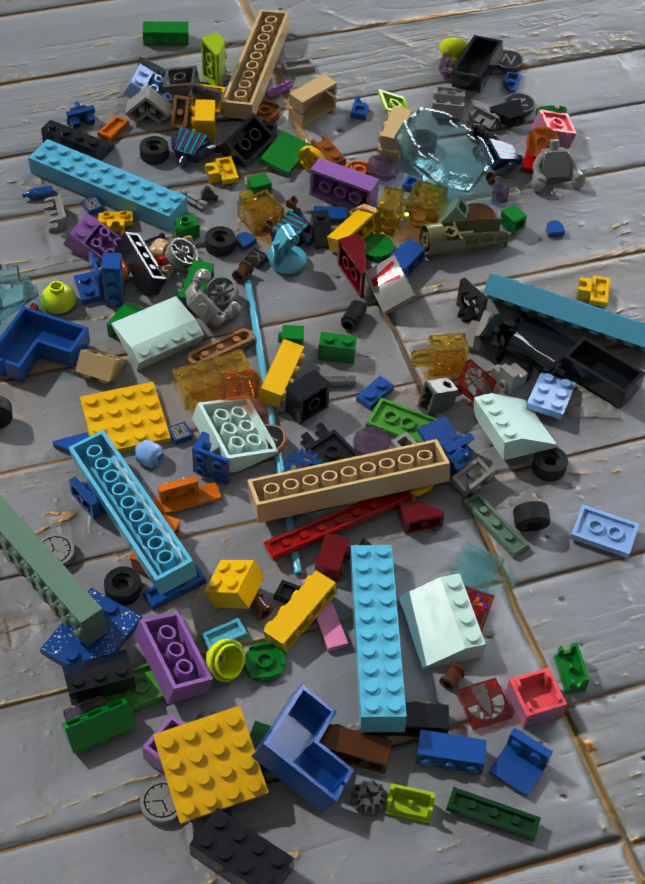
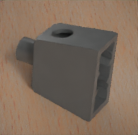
M449 378L425 381L417 407L422 413L432 417L445 412L453 407L456 397L463 394L462 387L460 385L455 386Z

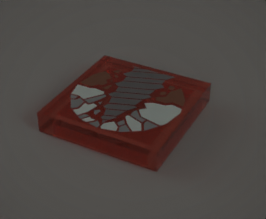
M469 359L463 367L456 387L474 403V397L492 393L497 381L473 360Z
M496 677L456 690V695L472 730L513 718V711Z

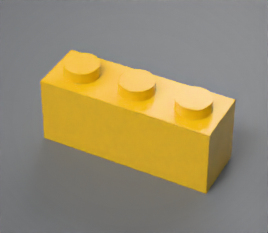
M356 210L327 236L330 251L338 253V241L341 238L358 233L361 239H365L376 229L374 214Z

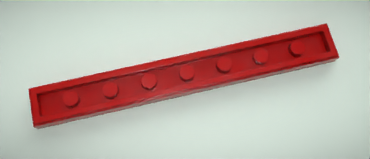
M407 490L362 500L263 542V546L273 562L324 540L326 533L338 534L399 507V504L412 501L413 498Z

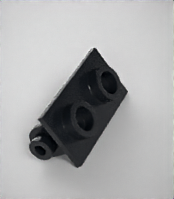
M473 124L471 127L473 132L467 135L482 146L487 144L490 138L500 141L498 136L490 131L485 133L486 129L479 124Z

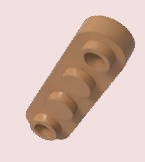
M239 329L193 350L188 354V364L192 368L199 369L252 344L253 333L249 329Z

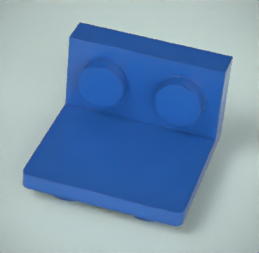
M88 252L91 272L74 276L83 305L103 300L101 269L98 270V258H94L92 252Z
M442 416L417 430L424 442L437 439L445 455L456 451L458 447L463 448L475 439L471 433L465 436L463 434L458 435L446 416Z
M202 431L192 447L193 472L200 476L214 479L218 483L228 485L230 482L229 459L210 452L212 445L210 443V434Z
M76 476L69 480L71 495L93 519L106 512L99 498L93 493L87 482H80Z
M514 727L509 735L506 746L489 769V774L524 796H528L548 766L553 751Z

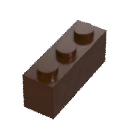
M329 724L322 744L349 765L385 774L393 740L382 735L374 736L366 732H360V730L347 729L340 724Z

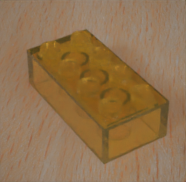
M242 349L172 369L173 386L185 411L196 408L199 402L222 400L255 390V374Z

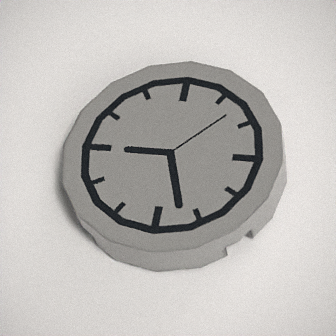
M54 533L41 538V541L65 567L72 562L76 550L74 542L70 537L65 534Z
M160 779L147 785L140 795L139 803L142 815L156 825H167L176 821L178 816L167 780Z

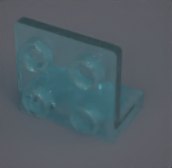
M465 541L450 575L460 573L464 586L486 595L498 567H502L504 559Z

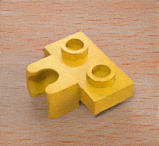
M231 156L216 158L215 162L205 164V171L209 177L210 184L221 181L223 185L239 182Z
M123 210L120 212L106 211L98 213L99 222L114 233H121V236H123L126 226H133L132 211Z
M593 276L592 279L580 278L576 298L589 301V305L607 307L610 278Z

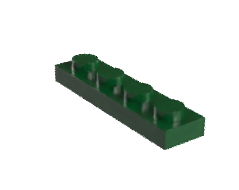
M456 787L452 789L446 811L531 841L535 840L541 820L539 816Z

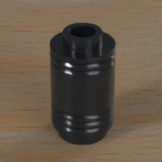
M352 301L343 315L341 325L345 330L353 331L361 322L367 311V307L362 301Z

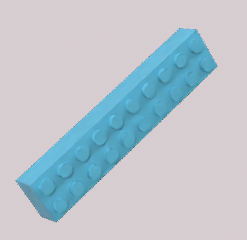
M49 139L28 157L30 173L89 198L97 196L101 203L120 211H132L134 217L167 231H170L175 226L174 218L183 217L188 212L187 196Z
M490 273L483 291L484 294H487L488 299L494 301L501 299L504 300L503 304L512 307L519 305L523 311L533 312L534 310L537 311L538 316L544 318L552 316L555 317L554 321L562 324L570 322L572 323L571 327L580 330L585 327L589 329V333L595 335L603 333L606 334L605 338L613 341L620 339L623 340L622 344L631 347L638 345L641 346L640 350L645 351V323L496 273Z
M102 430L68 447L74 464L93 493L99 498L102 507L159 594L162 595L196 577L197 572L194 561L105 431Z
M351 545L350 574L360 732H405L407 716L392 545Z

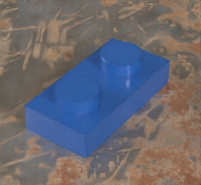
M379 376L356 396V401L368 410H372L380 398H385L394 390V384Z

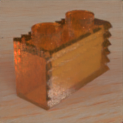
M246 369L238 373L233 370H227L225 373H219L218 395L222 400L259 398L261 379L253 370Z

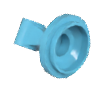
M290 224L282 225L279 228L274 241H272V247L266 253L271 267L282 274L297 273L303 270L307 262L306 253L300 247L295 246L299 242V236Z

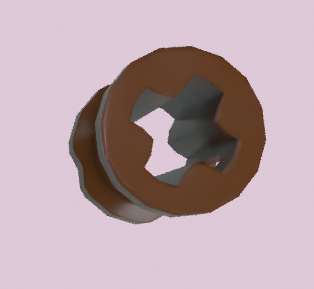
M245 260L241 261L239 268L232 273V278L236 282L243 284L247 280L246 277L254 270L252 264Z
M257 592L250 607L256 612V617L259 620H263L272 613L273 607L265 602L261 592Z
M451 662L448 666L449 670L445 676L439 679V683L446 690L455 691L457 683L461 678L465 677L466 671L458 663Z

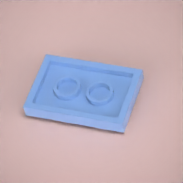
M541 372L528 399L526 409L562 420L576 383Z
M582 504L570 539L628 559L639 523Z

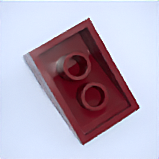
M356 233L339 239L337 265L359 297L362 298L364 297L366 275V243Z

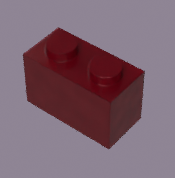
M326 533L315 564V570L332 581L338 582L340 575L344 576L347 565L344 563L345 559L350 558L351 547H349V538Z

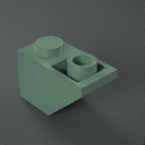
M459 196L443 205L438 223L465 220L470 207Z

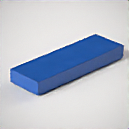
M195 565L196 577L162 595L159 594L155 586L143 591V597L151 609L155 610L207 583V579L199 567Z

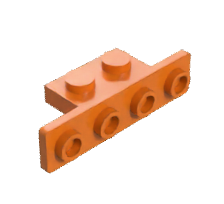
M195 475L159 485V498L152 499L160 513L167 515L220 500L221 494L215 482L199 486Z

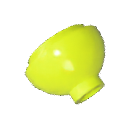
M447 38L439 43V51L447 59L448 64L456 65L468 43L460 38Z
M60 281L51 282L43 290L40 298L42 308L53 314H62L70 311L75 306L77 300L74 290Z
M233 639L217 641L206 653V665L211 676L221 682L234 680L241 673L245 664L244 648L238 641Z

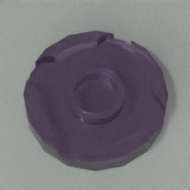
M383 155L372 156L366 165L367 172H370L372 177L378 178L380 181L395 179L399 171L397 163Z
M368 426L356 432L353 438V448L360 455L387 450L391 444L389 434L378 427Z

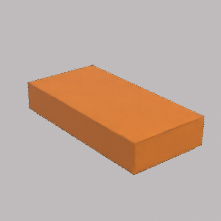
M116 115L97 132L98 137L111 143L130 125L129 120Z

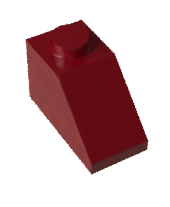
M419 500L406 501L399 504L398 518L405 534L443 526L445 515L443 511Z

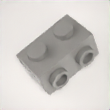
M484 310L480 322L471 321L462 347L480 351L482 342L479 335L490 322L491 312Z
M477 457L451 477L450 482L466 498L471 493L473 495L482 488L481 485L483 483H486V485L495 478L493 474L497 468L494 466L489 469Z

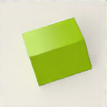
M378 89L379 98L387 114L391 112L393 106L409 109L405 97Z

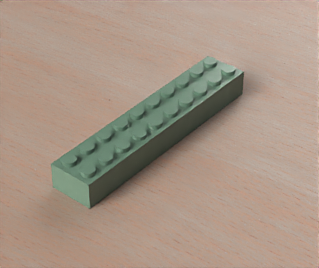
M0 495V549H3L9 562L13 561L20 575L24 574L28 584L32 588L36 587L40 598L43 601L47 600L49 602L52 612L54 614L58 613L61 616L62 623L66 628L70 627L73 630L72 633L77 641L80 642L82 640L86 646H89L107 634L108 629L102 607Z

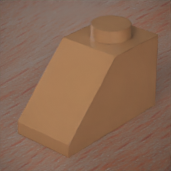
M174 95L170 127L179 128L181 126L187 128L192 112H189L191 97Z

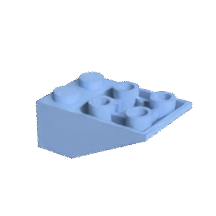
M139 64L123 93V95L131 99L149 85L172 105L174 101V96L163 90L164 78L142 64Z

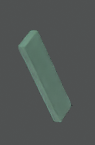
M479 492L463 501V506L513 559L529 550L530 545Z

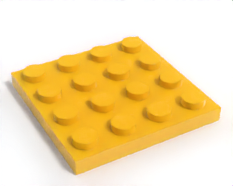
M154 382L80 396L89 436L104 430L119 453L134 451L136 445L144 440H150L158 445L171 443V437Z
M240 705L153 734L180 825L212 814L216 808L224 810L269 794L259 762L251 757L255 750Z

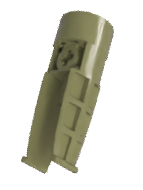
M499 217V219H468L446 223L423 224L420 227L419 243L426 247L425 256L468 252L500 245L507 247L511 232H496L500 229L503 217Z

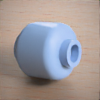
M144 440L135 447L134 453L137 462L149 468L159 466L164 459L162 446L150 440Z

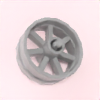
M175 238L165 249V256L173 268L186 271L188 267H191L193 260L198 259V252L190 241L184 238Z
M218 276L212 279L205 289V294L209 298L210 296H216L212 301L220 310H225L230 302H237L239 298L237 286L232 279L226 276ZM227 284H231V285H232L231 287H229V288L226 289Z

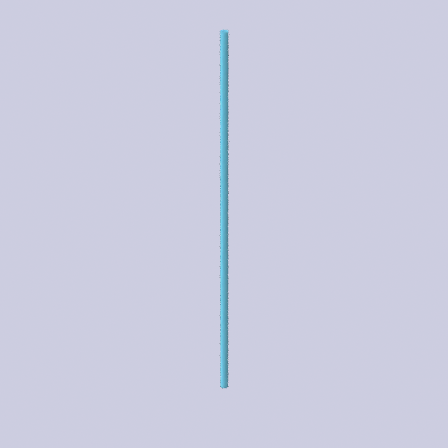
M247 280L245 281V288L263 384L268 373L252 282ZM265 403L269 424L277 425L274 407ZM282 453L274 456L277 473H281L284 470ZM293 516L285 517L287 532L295 529ZM298 550L291 553L295 576L303 574Z

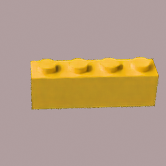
M283 339L261 386L258 401L279 408L281 401H286V387L291 382H294L292 377L297 376L300 368L298 364L302 365L305 354H302L304 346Z
M317 570L312 575H309L305 579L303 586L292 594L290 601L279 609L277 616L266 624L263 631L266 641L281 648L286 654L338 593L336 582Z

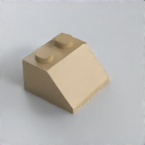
M95 349L80 350L75 372L81 373V377L88 379L95 377L98 378V382L109 384V382L117 380L127 363V359Z

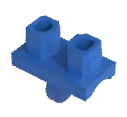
M77 101L74 102L75 107L70 108V111L66 112V122L74 129L81 127L80 121L83 120L86 121L87 125L95 124L94 105L80 106Z
M465 445L463 448L458 447L456 451L446 454L450 462V475H455L472 462L470 459L475 454V451L468 445Z

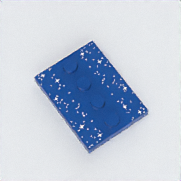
M90 588L88 593L103 609L108 633L89 646H86L82 640L80 642L77 641L70 627L66 628L61 623L40 648V652L62 666L118 652L136 630L139 620L143 619V617L95 589Z

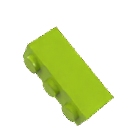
M217 32L201 38L202 77L211 85L223 86L227 71L225 65L226 41Z

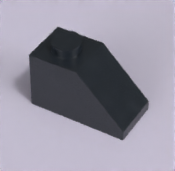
M520 99L489 107L490 113H496L500 117L502 124L512 127L525 123V114Z
M328 210L311 211L310 228L312 235L315 236L316 250L329 248L327 236L332 232Z

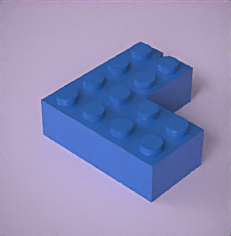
M23 306L0 337V375L5 376L7 374V377L23 382L40 357L74 367L78 361L80 350H85L90 344L88 327Z
M302 684L289 697L251 757L324 813L337 802L354 769L319 742L337 711Z

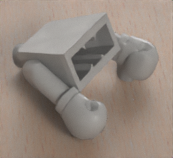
M551 139L549 148L541 149L540 154H538L533 162L532 189L535 192H541L546 186L547 178L572 176V186L574 188H582L585 184V176L578 169L573 156L565 148L559 147V139Z
M202 268L195 272L191 284L185 291L186 302L203 323L217 327L225 321L237 317L241 312V305L236 301H232L222 312L200 288L202 284L211 279L210 272Z

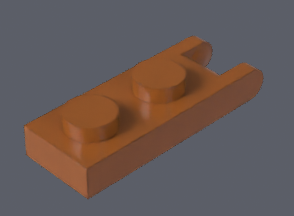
M326 135L321 137L322 141L317 142L315 139L310 140L311 145L320 150L328 161L341 166L346 164V158Z

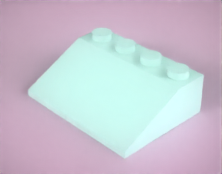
M176 296L111 324L136 371L200 344L204 336L196 319Z
M493 393L474 397L473 415L503 460L557 447L556 442L532 410L526 409V400Z
M248 396L197 403L192 419L200 434L202 431L210 434V443L212 444L210 452L229 459L230 473L239 472L278 454L279 450H276L272 437ZM266 439L273 449H268Z
M460 573L440 577L399 596L398 599L422 670L447 665L451 662L457 663L483 657L486 644Z

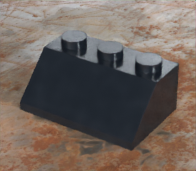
M253 113L217 150L224 157L231 156L235 164L246 167L276 136Z
M126 650L62 666L71 706L136 689L135 676Z

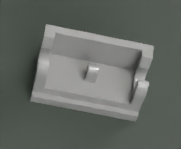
M61 194L46 198L44 200L45 203L53 202L51 205L44 206L49 232L68 230Z

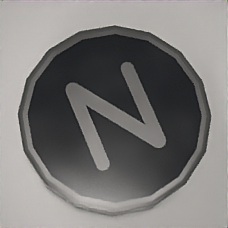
M503 50V56L496 68L502 72L519 71L523 66L524 59L521 54L514 50Z
M511 93L504 100V103L520 99L525 116L530 115L535 108L534 99L524 93Z

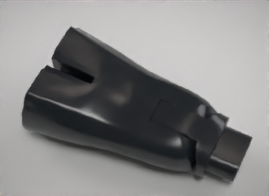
M518 332L513 335L506 347L507 356L527 362L543 373L553 376L557 375L563 379L566 370L560 367V363L556 364L553 358L538 350Z

